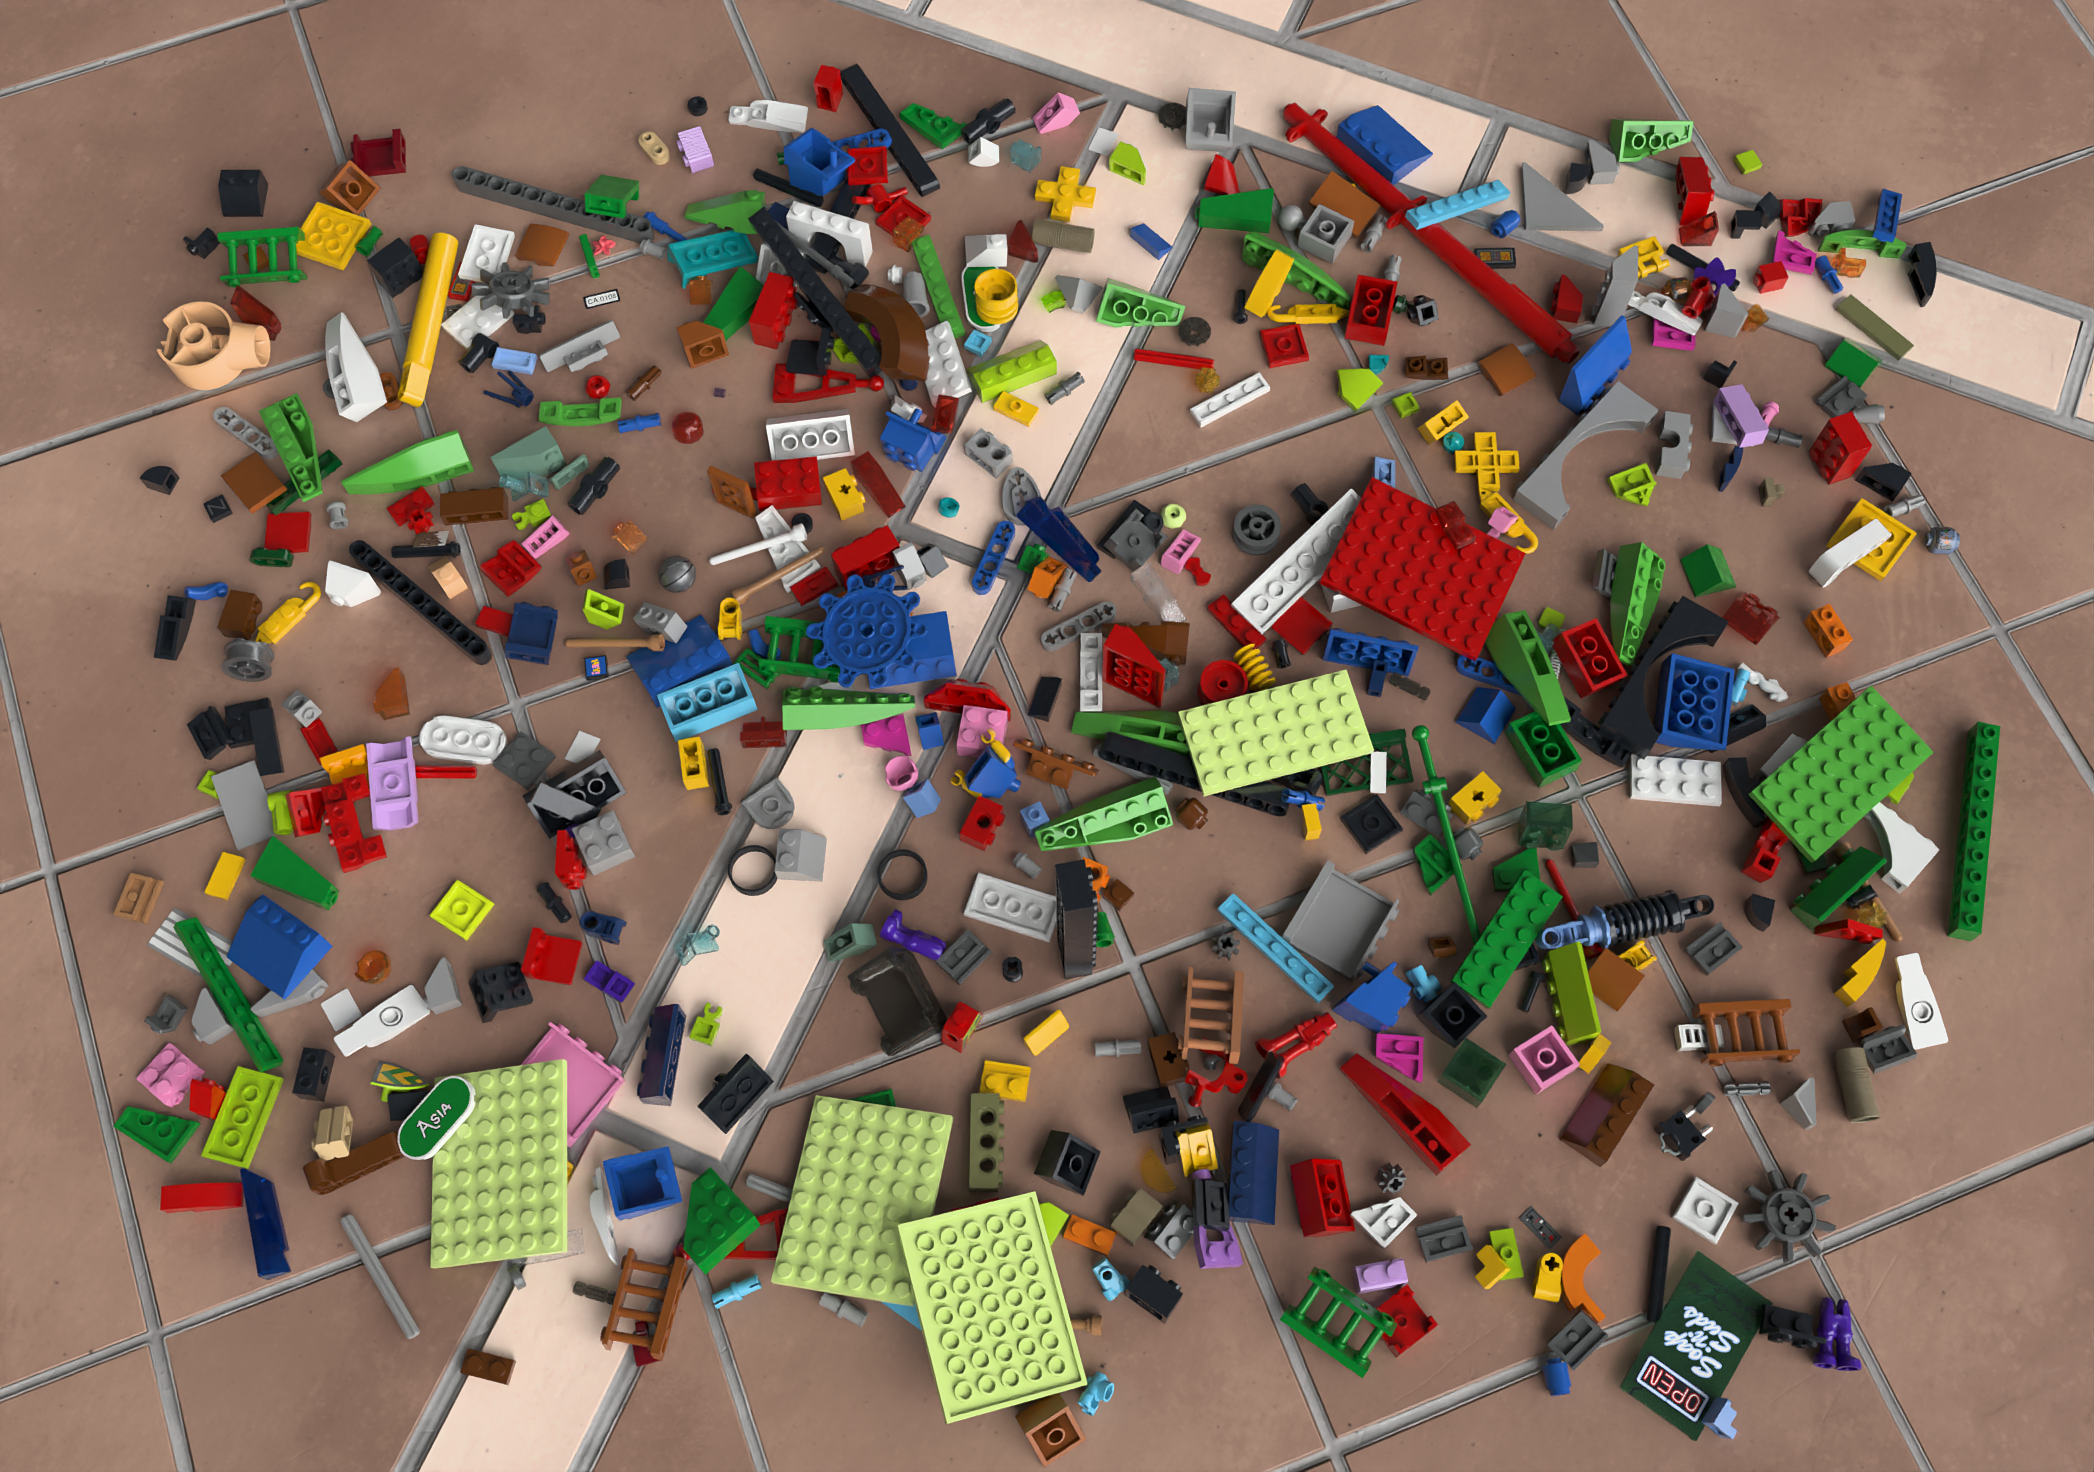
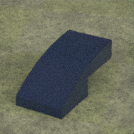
M1735 446L1729 455V463H1725L1719 474L1720 492L1727 488L1741 463L1743 447Z

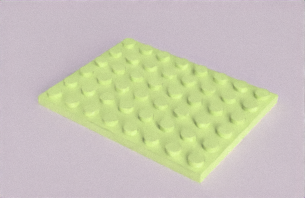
M560 1059L450 1075L459 1076L471 1082L476 1094L474 1095L475 1106L467 1119L438 1152L433 1155L431 1268L436 1269L567 1252V1061ZM449 1076L434 1078V1087L439 1081Z
M816 1095L771 1282L773 1284L914 1307L915 1302L896 1226L933 1216L953 1122L952 1115Z
M1035 1191L896 1226L945 1424L1088 1385Z

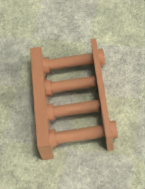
M1189 967L1188 976L1183 975L1182 989H1186L1183 1036L1179 1035L1178 1049L1182 1050V1059H1187L1188 1048L1225 1051V1054H1229V1063L1238 1064L1241 1045L1244 972L1235 971L1234 979H1229V982L1194 979L1193 967ZM1192 988L1228 991V993L1232 994V1000L1217 1001L1191 998ZM1191 1008L1224 1010L1227 1013H1231V1020L1227 1019L1226 1022L1190 1018ZM1189 1028L1226 1031V1033L1230 1034V1040L1221 1042L1189 1039Z

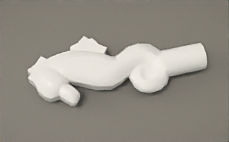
M1744 663L1737 668V670L1745 669L1749 671L1748 682L1752 685L1759 684L1762 690L1771 694L1769 696L1770 699L1782 702L1788 698L1787 692L1779 686L1777 680H1765L1760 672L1753 671Z

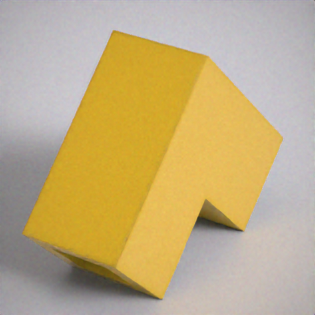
M1316 803L1302 805V829L1305 841L1319 839L1322 829Z
M1599 1034L1579 1060V1067L1589 1074L1606 1053L1612 1042Z
M1486 1245L1476 1254L1485 1265L1475 1276L1484 1289H1490L1511 1270L1491 1245Z

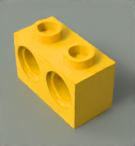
M1457 400L1417 429L1428 445H1430L1465 421L1469 416Z

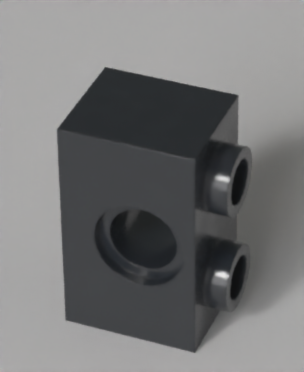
M303 1047L292 1093L301 1099L324 1102L335 1056L324 1049Z

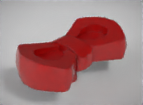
M1192 557L1187 560L1185 569L1195 577L1196 585H1207L1212 576L1203 571L1200 566V558Z

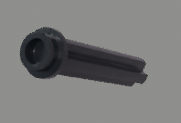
M455 541L441 546L413 547L414 545L394 546L391 549L393 558L452 556V558H456L461 554L460 544Z
M718 748L709 749L707 755L716 800L714 809L718 815H728L731 813L732 804L728 801L720 752Z

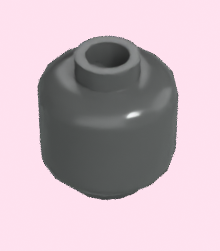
M1462 827L1453 834L1461 860H1466L1467 858L1473 860L1482 853L1480 848L1483 846V840L1472 828L1465 829Z

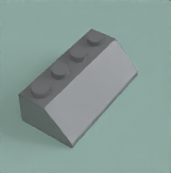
M1638 246L1631 247L1612 262L1609 270H1606L1605 281L1601 282L1600 293L1596 294L1595 305L1593 304L1591 307V317H1594V325L1611 327L1621 315H1624L1638 282Z

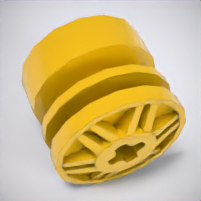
M991 269L981 273L974 285L978 316L989 324L1007 323L1014 318L1018 311V290L1015 277L1003 269Z

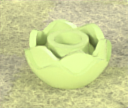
M1168 504L1160 512L1163 525L1171 529L1179 528L1186 520V512L1178 504Z

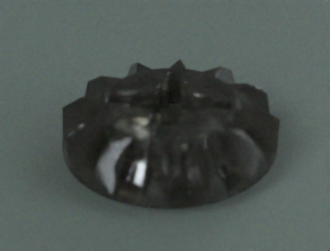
M1179 103L1165 104L1158 113L1159 123L1163 124L1164 129L1169 127L1171 130L1174 128L1180 130L1182 126H1186V107ZM1173 112H1174L1175 115H1176V118H1175L1174 121L1171 120V117H1172V115H1173Z
M1187 318L1179 326V336L1182 342L1188 343L1189 346L1196 345L1198 347L1202 343L1205 344L1210 338V325L1202 318ZM1191 330H1198V335H1191Z

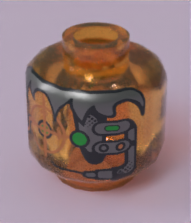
M1686 277L1668 279L1665 286L1661 289V294L1670 297L1679 304H1683L1692 292V282Z

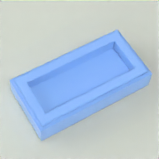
M497 347L491 365L494 369L532 375L538 357L534 353Z

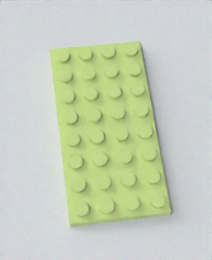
M1347 670L1178 712V718L1203 797L1371 754L1374 751Z

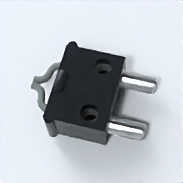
M1690 1105L1683 1112L1680 1109L1667 1121L1660 1122L1654 1128L1659 1135V1141L1661 1142L1659 1148L1662 1152L1676 1155L1681 1161L1691 1156L1690 1153L1706 1141L1705 1136L1713 1130L1711 1127L1701 1134L1711 1125L1706 1124L1698 1130L1688 1119L1696 1112L1693 1109L1689 1114L1685 1115L1694 1107L1693 1105Z

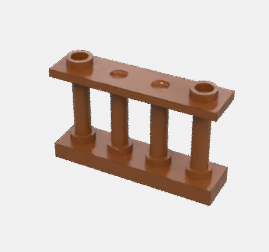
M1790 999L1698 1003L1691 1009L1693 1018H1701L1704 1021L1710 1051L1709 1054L1700 1059L1701 1064L1709 1063L1711 1067L1724 1065V1062L1778 1060V1063L1792 1062L1793 1058L1801 1053L1800 1049H1788L1782 1016L1792 1008ZM1769 1014L1773 1018L1778 1050H1765L1759 1018L1761 1015ZM1739 1016H1747L1750 1019L1756 1051H1742L1737 1024ZM1716 1017H1724L1727 1020L1733 1052H1719L1714 1024Z
M629 1248L627 1255H624L621 1261V1270L623 1271L608 1324L601 1331L600 1341H602L604 1348L611 1351L613 1341L648 1347L653 1359L663 1360L688 1263L685 1258L676 1257L674 1264H670V1266L636 1260L637 1254L635 1250ZM633 1269L667 1275L670 1279L668 1287L658 1289L631 1284L630 1280ZM627 1293L657 1298L663 1302L661 1311L657 1313L626 1308L623 1305ZM624 1317L654 1323L657 1326L655 1335L646 1337L616 1331L619 1319Z

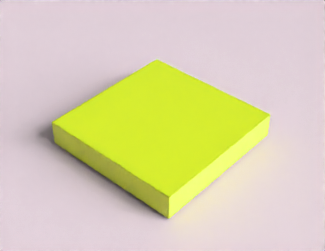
M457 879L429 916L467 941L495 904Z

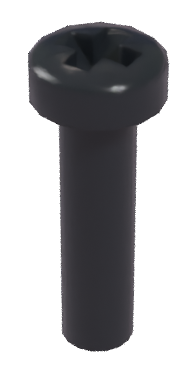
M1243 289L1238 290L1237 313L1234 314V322L1237 324H1244L1248 321V315L1245 313L1244 308L1246 292Z
M1536 971L1530 972L1531 982L1520 1006V1010L1526 1013L1529 1012L1540 982L1544 983L1546 979L1543 974Z

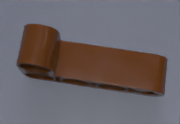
M398 1132L387 1133L349 1151L346 1157L335 1158L328 1162L323 1159H317L307 1163L302 1169L310 1190L318 1195L331 1193L403 1158L404 1155L400 1151L397 1142Z

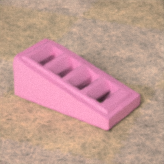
M552 515L521 544L534 559H537L564 540L570 532ZM555 527L558 529L556 533L553 530V528ZM549 532L551 534V537L548 538L546 533ZM542 537L543 540L545 541V543L542 544V543L539 541V538ZM533 542L539 547L537 550L531 545Z
M1183 529L1162 555L1161 566L1175 574H1179L1197 548L1201 538ZM1182 539L1191 543V545L1185 543L1184 541H1182Z

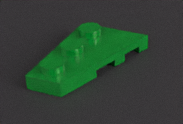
M912 103L900 112L901 120L941 150L961 136V129L968 125L964 122L962 124L953 122V118L948 116L945 118L938 116L933 110Z
M128 1106L113 1127L172 1164L201 1124L196 1121L184 1120Z

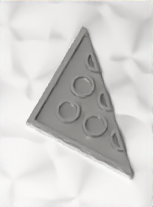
M1522 162L1525 230H1603L1604 226L1601 222L1526 162Z

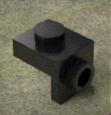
M208 227L194 241L186 236L183 238L188 252L194 256L198 255L203 259L220 244L215 233Z
M535 305L534 316L532 317L529 315H513V324L517 333H541L542 325H545L546 322L545 313L541 311L539 305Z

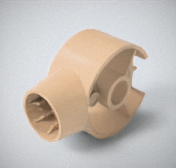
M210 302L188 303L176 308L163 319L169 331L167 340L161 341L165 348L164 353L161 349H157V352L179 381L190 388L197 390L216 389L234 380L242 370L264 367L269 362L271 347L267 330L261 325L233 322L228 313L216 304ZM208 327L230 329L229 336L212 335ZM176 340H178L177 353L173 357Z

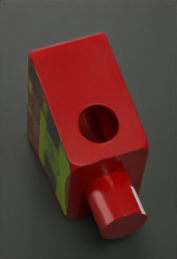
M959 1001L943 1026L941 1042L962 1053L984 1016L977 1010Z

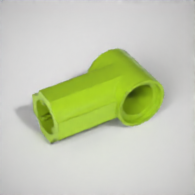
M292 789L269 793L267 796L268 806L272 812L273 831L276 835L285 836L294 832L285 794L293 792Z

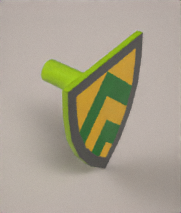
M380 1060L370 1083L383 1087L380 1099L384 1102H388V1095L392 1094V1091L409 1093L410 1089L429 1086V1083L417 1073L403 1066Z

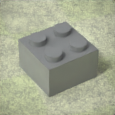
M614 810L572 829L587 866L593 875L635 857Z

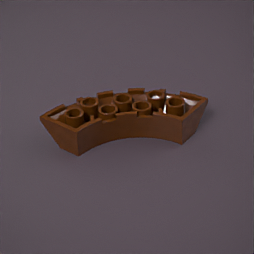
M862 284L849 291L844 305L846 312L854 322L868 324L876 328L879 333L882 345L881 370L890 379L926 381L930 356L928 355L929 341L926 337L924 323L912 305L897 293L876 285Z

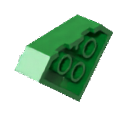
M711 1167L692 1182L683 1247L688 1256L706 1275L761 1226L754 1214Z

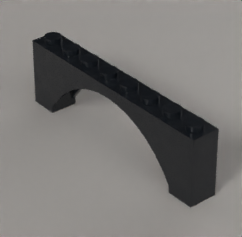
M1683 595L1679 602L1674 601L1667 611L1671 614L1669 618L1664 616L1658 628L1661 631L1659 634L1654 632L1648 643L1651 644V647L1649 649L1644 648L1638 659L1641 660V663L1639 665L1634 664L1628 675L1631 676V679L1629 681L1624 680L1618 691L1621 692V695L1619 697L1614 696L1608 706L1611 708L1610 713L1604 712L1598 722L1601 727L1597 733L1644 760L1660 736V733L1655 731L1650 721L1644 701V680L1648 668L1658 658L1678 648L1692 645H1710L1713 647L1729 622Z

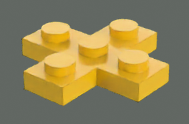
M1061 166L1058 182L1038 180L1035 201L1053 203L1051 220L1070 222L1073 206L1093 209L1096 188L1078 185L1080 169Z
M1475 432L1473 436L1474 451H1455L1454 453L1455 473H1476L1478 490L1481 488L1489 492H1499V473L1519 472L1518 451H1497L1496 432Z

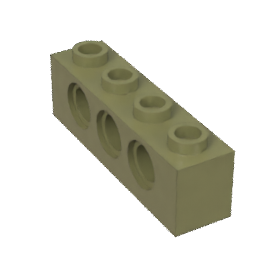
M971 1093L970 1192H999V1186H1003V1171H999V1162L1004 1161V1147H999V1138H1004V1124H1000V1115H1004V1100H1000L999 1093ZM986 1114H990L994 1117V1120L990 1124H984L981 1122V1118ZM984 1138H991L994 1141L991 1147L984 1148L981 1146L980 1143ZM985 1161H990L993 1164V1168L988 1172L980 1169L981 1164Z

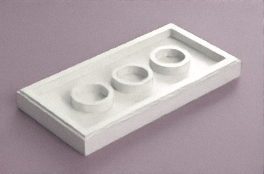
M978 873L963 914L966 917L1050 943L1056 925V896Z

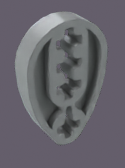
M1016 467L1011 469L1003 486L1002 503L1004 515L1010 522L1016 525L1032 524L1039 519L1043 509L1040 491L1033 478L1023 468ZM1016 475H1019V477L1021 478L1020 486L1016 481ZM1020 493L1024 496L1026 518H1023L1021 515L1020 498L1018 496Z

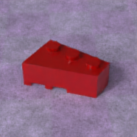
M1679 157L1675 172L1677 194H1681V203H1678V210H1682L1679 225L1704 226L1710 201L1714 200L1715 195L1714 189L1711 188V177L1708 176V166L1705 165L1703 157Z

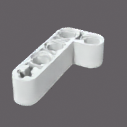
M1874 519L1821 555L1808 573L1824 588L1835 580L1844 569L1879 547L1892 534L1878 519Z

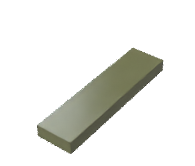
M1852 294L1835 309L1898 361L1914 347L1910 341Z

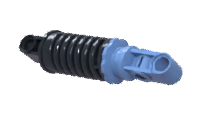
M1667 890L1664 893L1631 899L1629 901L1625 900L1621 903L1616 902L1613 905L1607 904L1604 907L1593 906L1590 910V915L1582 914L1577 917L1576 921L1541 929L1535 938V942L1541 949L1563 947L1579 941L1586 947L1598 943L1602 949H1605L1606 947L1615 946L1617 943L1632 942L1634 939L1638 941L1642 938L1647 939L1650 936L1665 935L1667 932L1680 933L1684 930L1685 920L1712 913L1714 901L1708 895L1679 899L1673 890ZM1698 900L1703 904L1702 911H1699L1697 908ZM1547 932L1550 933L1552 936V942L1550 945L1547 944L1545 941V935Z

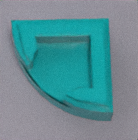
M1369 355L1368 369L1375 375L1381 373L1388 364L1389 355Z

